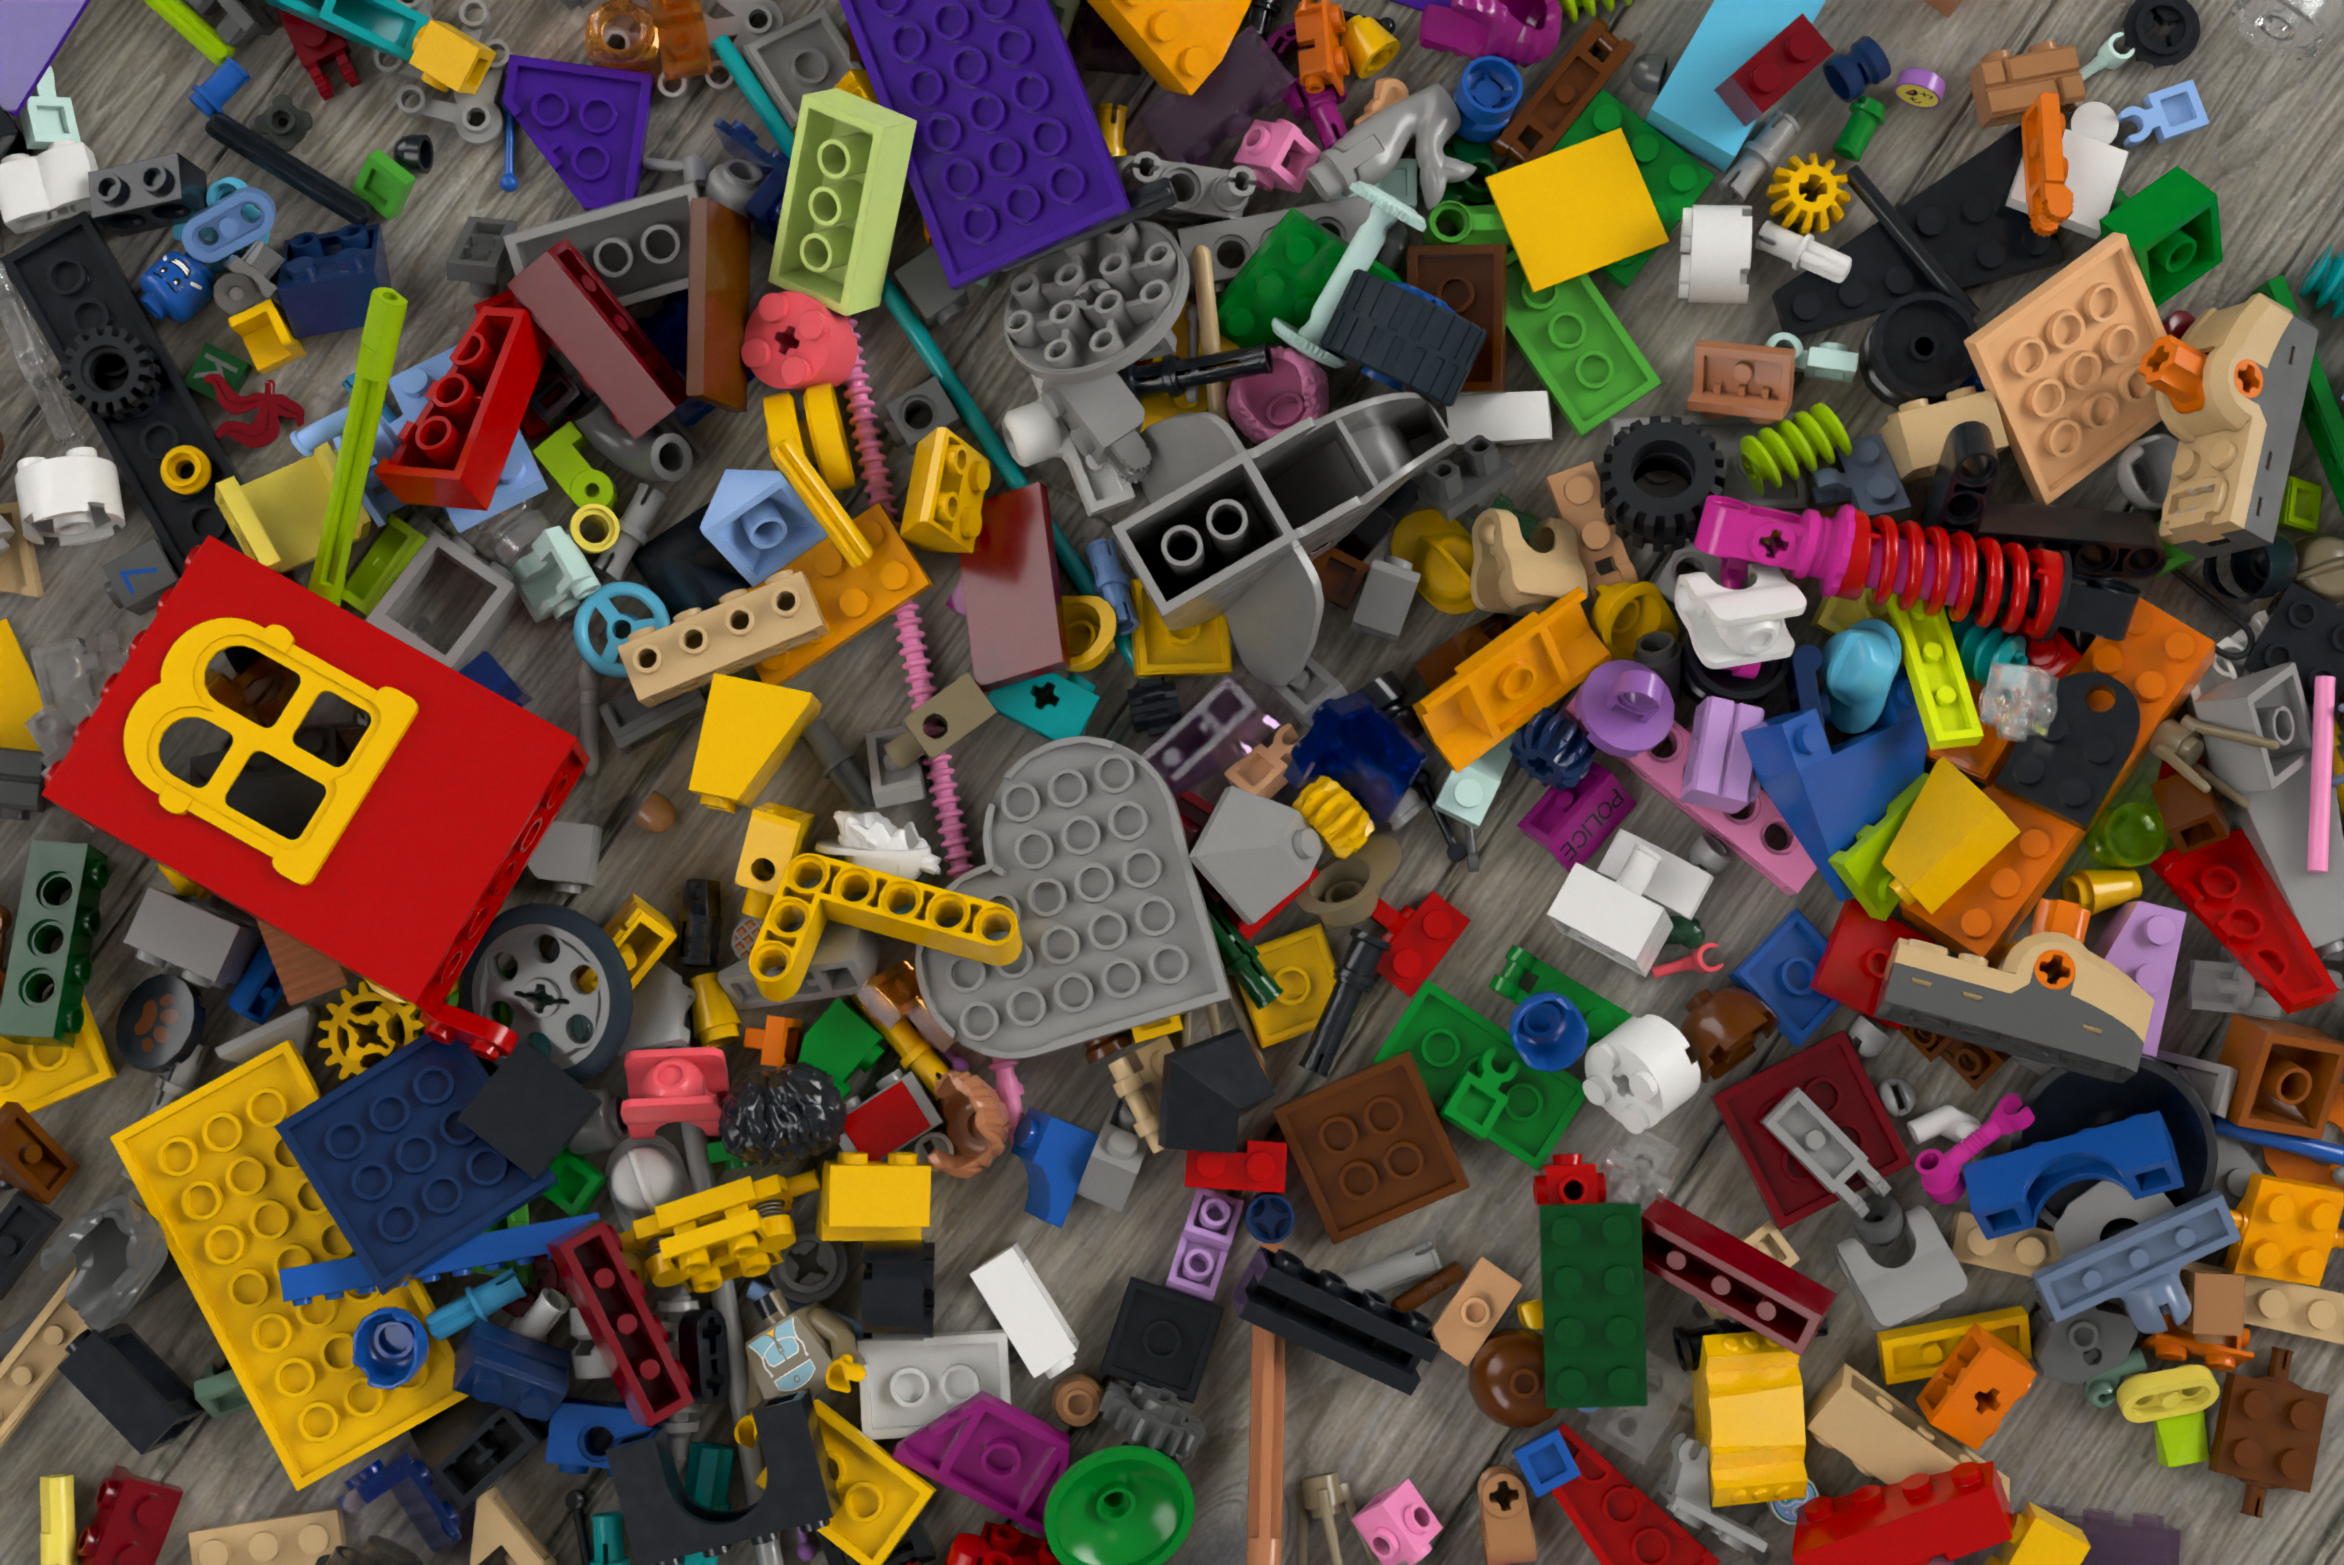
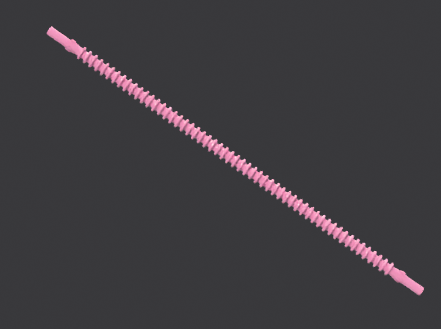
M849 315L848 317L851 321L848 322L852 335H855L857 341H859L861 335L853 330L857 327L858 321L852 319L851 315ZM858 346L853 369L846 380L841 383L847 386V391L843 393V397L850 399V404L847 405L846 411L853 413V417L849 420V424L856 427V431L852 433V438L859 440L855 451L862 454V458L858 460V465L865 468L860 477L868 482L863 491L871 495L866 504L869 507L874 506L878 502L883 504L895 522L894 517L898 515L899 510L891 506L896 497L890 495L888 491L892 488L893 483L886 481V476L889 475L890 469L883 467V462L887 460V456L880 453L884 442L877 440V435L881 433V429L874 426V422L878 420V415L871 412L875 402L869 400L868 395L873 390L865 385L870 376L862 371L866 367L867 362L859 358L864 349ZM895 522L898 529H900L901 523ZM910 601L891 615L897 616V621L894 622L893 628L900 630V635L896 637V641L903 644V649L899 651V655L906 658V662L902 664V669L909 672V676L905 678V683L912 685V690L907 694L915 699V703L910 707L912 711H915L933 697L937 687L930 684V679L934 677V673L927 670V666L931 664V659L924 657V652L928 650V646L921 643V638H924L925 632L919 631L918 625L922 623V618L915 615V611L920 606ZM935 718L923 726L925 733L931 738H936L945 731L944 727L939 726V720ZM944 752L931 762L927 758L924 759L922 764L930 768V772L925 777L933 782V786L928 791L929 793H935L936 800L932 801L931 805L938 807L939 813L934 816V819L942 823V827L937 830V833L945 837V841L940 844V847L946 848L948 851V855L944 856L943 860L950 863L951 869L947 870L946 874L953 876V879L956 880L964 873L976 868V866L969 864L968 858L973 856V852L966 850L965 844L970 842V838L964 837L962 831L967 828V824L960 822V816L964 814V811L957 808V802L961 800V797L954 795V789L958 787V783L951 781V775L955 773V769L948 767V761L952 759V755ZM992 1057L993 1063L988 1066V1069L995 1071L996 1088L994 1090L998 1093L1001 1101L1008 1107L1010 1123L1013 1126L1009 1132V1141L1012 1148L1015 1129L1018 1123L1025 1118L1020 1095L1025 1094L1023 1084L1018 1082L1014 1070L1018 1060Z

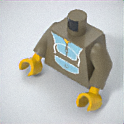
M779 1288L753 1303L767 1329L745 1343V1351L748 1356L747 1416L741 1418L736 1424L734 1436L739 1444L751 1449L755 1447V1439L760 1441L752 1411L761 1400L807 1388L810 1389L812 1398L827 1388L848 1394L851 1391L849 1380L861 1382L866 1376V1370L863 1366L867 1363L857 1350L853 1325L824 1308L822 1304L816 1301L792 1312Z

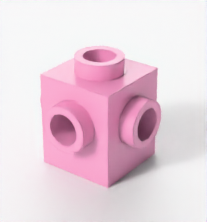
M1255 119L1245 134L1233 162L1238 166H1246L1254 171L1256 181L1252 185H1256V188L1264 192H1271L1273 188L1300 193L1307 180L1306 170L1315 165L1322 151L1302 134L1299 127L1287 120L1277 119L1274 123Z
M1409 1478L1378 1493L1351 1519L1382 1565H1396L1402 1561H1405L1407 1565L1417 1563L1432 1551L1433 1548L1429 1542L1443 1529Z

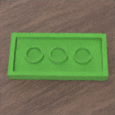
M1515 250L1507 254L1506 333L1545 390L1549 392L1551 399L1579 439L1661 385L1662 382L1587 273L1532 293Z

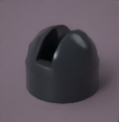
M417 134L402 136L395 143L393 149L395 162L410 173L428 174L434 159L433 145L429 136Z

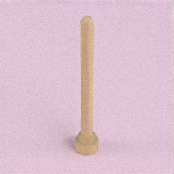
M1198 245L1192 250L1191 256L1202 355H1208L1222 350L1211 252L1205 245ZM1223 366L1214 367V368H1209V369H1206V370H1212V369L1222 368ZM1225 382L1207 384L1209 413L1216 414L1230 425Z

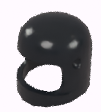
M2277 531L2274 542L2271 545L2231 553V571L2234 580L2245 593L2251 595L2250 597H2237L2228 592L2221 584L2216 571L2218 556L2204 559L2202 573L2206 587L2216 598L2229 604L2244 605L2284 592L2295 579L2298 572L2299 558L2292 542L2285 535Z

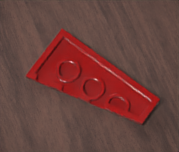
M2242 829L2230 832V836L2227 839L2184 855H2180L2177 848L2153 855L2149 866L2287 1014L2334 1000L2339 991Z
M1563 1421L1555 1426L1559 1430L1581 1475L1551 1490V1493L1601 1565H1717L1721 1562Z

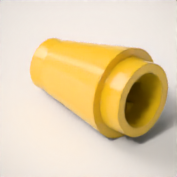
M2077 869L2073 875L2065 877L2062 892L2064 901L2079 904L2081 908L2091 911L2090 916H2093L2131 899L2139 898L2142 893V884L2138 873L2134 869Z
M716 972L702 974L689 981L691 989L697 992L696 999L692 1003L694 1038L700 1039L701 1047L718 1048L740 1039L738 1028L742 1026V1023L729 997L717 980L718 973Z

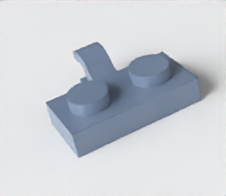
M1881 434L1850 440L1852 454L1848 457L1838 447L1833 448L1835 464L1838 470L1825 468L1813 473L1817 487L1811 488V494L1817 507H1827L1850 499L1855 509H1860L1868 515L1870 522L1874 517L1882 514L1892 517L1895 522L1910 518L1911 504Z

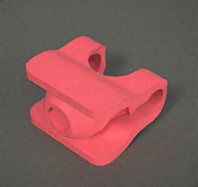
M716 1047L632 1050L625 1054L624 1067L630 1099L622 1102L620 1115L623 1123L628 1127L632 1140L656 1139V1129L664 1124L674 1122L694 1124L702 1128L706 1136H721L718 1128L722 1113V1101L727 1097L730 1089L726 1059L721 1049Z

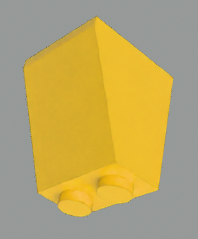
M714 673L688 790L700 796L699 804L706 805V808L735 814L737 805L750 808L799 743L801 733L812 725L819 716L822 707L821 702L810 692Z

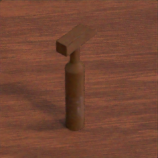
M1455 1260L1431 1277H1428V1279L1393 1299L1390 1306L1402 1312H1405L1407 1309L1415 1310L1432 1299L1433 1296H1437V1294L1451 1287V1285L1464 1279L1466 1275Z

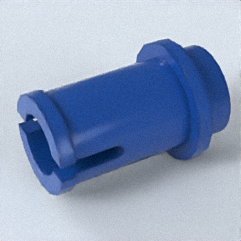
M228 56L225 62L200 87L196 84L192 87L194 92L188 99L210 119L215 112H224L221 107L246 82L248 83L251 77L237 62Z

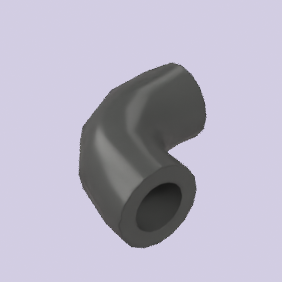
M597 394L589 398L590 400L572 414L571 421L600 454L618 468L641 479L656 482L679 481L691 469L692 451L688 442L682 436L675 433L663 434L648 430L635 440L628 431L618 426L612 417L611 410Z

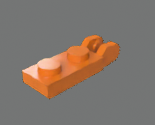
M2042 92L2021 117L2026 202H2028V215L2031 219L2029 223L2031 224L2030 228L2038 233V236L2042 235L2043 237L2046 235L2049 237L2051 234H2054L2060 226L2059 223H2062L2064 220L2066 221L2071 216L2072 208L2074 207L2072 205L2074 202L2073 193L2064 185L2068 176L2069 166L2067 158L2063 157L2062 138L2065 132L2066 121L2064 114L2060 113L2058 93Z

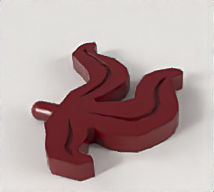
M208 374L203 379L205 383H211L215 387L218 402L231 415H240L250 412L257 407L259 408L254 421L250 424L239 421H226L221 424L215 431V436L218 439L228 435L247 447L262 448L278 438L280 433V416L296 419L299 428L304 424L305 410L301 405L290 400L285 395L275 394V382L271 379L265 382V393H253L246 397L234 392L220 374Z

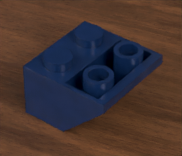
M380 223L366 226L363 224H349L338 231L322 234L304 232L284 241L282 257L285 261L280 267L277 291L295 339L364 327L373 289L378 287L392 288Z

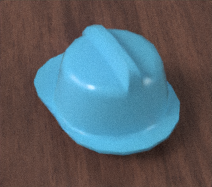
M1873 618L1858 621L1847 630L1836 633L1826 642L1821 652L1823 662L1820 666V673L1824 679L1823 693H1827L1830 702L1831 723L1840 731L1850 734L1865 732L1878 721L1901 661V642L1895 629L1887 622Z

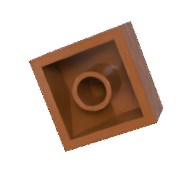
M2234 1013L2218 1064L2230 1066L2239 1071L2226 1119L2241 1127L2321 1140L2344 1071V1043L2316 1027Z

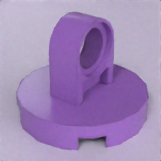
M1625 659L1605 662L1584 679L1576 693L1575 714L1577 720L1582 718L1583 725L1589 732L1586 737L1594 746L1609 755L1632 758L1636 757L1639 753L1648 752L1657 747L1666 738L1674 723L1675 705L1668 686L1656 672L1639 662Z

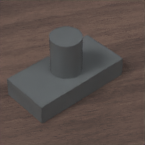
M469 216L446 261L447 280L470 282V292L476 297L489 298L497 295L500 291L499 277L509 258L503 237L517 231V221Z

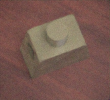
M966 672L901 721L906 731L885 745L884 749L901 771L923 754L931 762L991 719L997 711L970 674ZM933 718L940 720L945 728V731L936 738L929 737L923 728Z

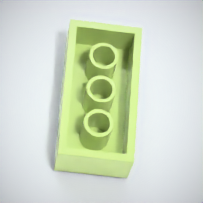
M839 88L802 95L768 282L788 291L812 296L825 305L826 308L845 316L880 306L917 120Z

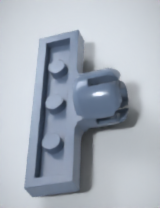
M2214 1190L2031 1273L2050 1317L2056 1323L2111 1298L2120 1297L2132 1324L2145 1334H2155L2168 1330L2161 1312L2164 1315L2171 1314L2176 1326L2182 1324L2190 1315L2192 1306L2179 1278L2180 1270L2186 1264L2242 1240L2223 1195Z

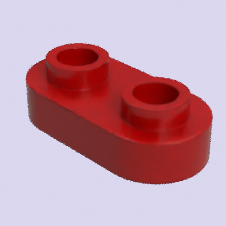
M444 1002L434 1018L424 1012L419 1017V1021L426 1026L424 1033L428 1037L447 1045H451L454 1039L470 1045L469 1050L490 1061H497L499 1056L508 1057L511 1055L519 1039V1036L514 1031L498 1022Z

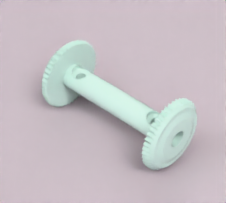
M1363 181L1352 183L1349 189L1373 204L1370 208L1369 218L1357 230L1314 304L1309 321L1300 329L1278 318H1274L1271 322L1273 332L1288 345L1309 358L1335 369L1344 367L1348 360L1342 355L1322 346L1320 340L1354 270L1361 269L1366 272L1369 270L1386 240L1387 230L1398 219L1421 232H1424L1426 229L1425 219L1415 209L1382 189Z

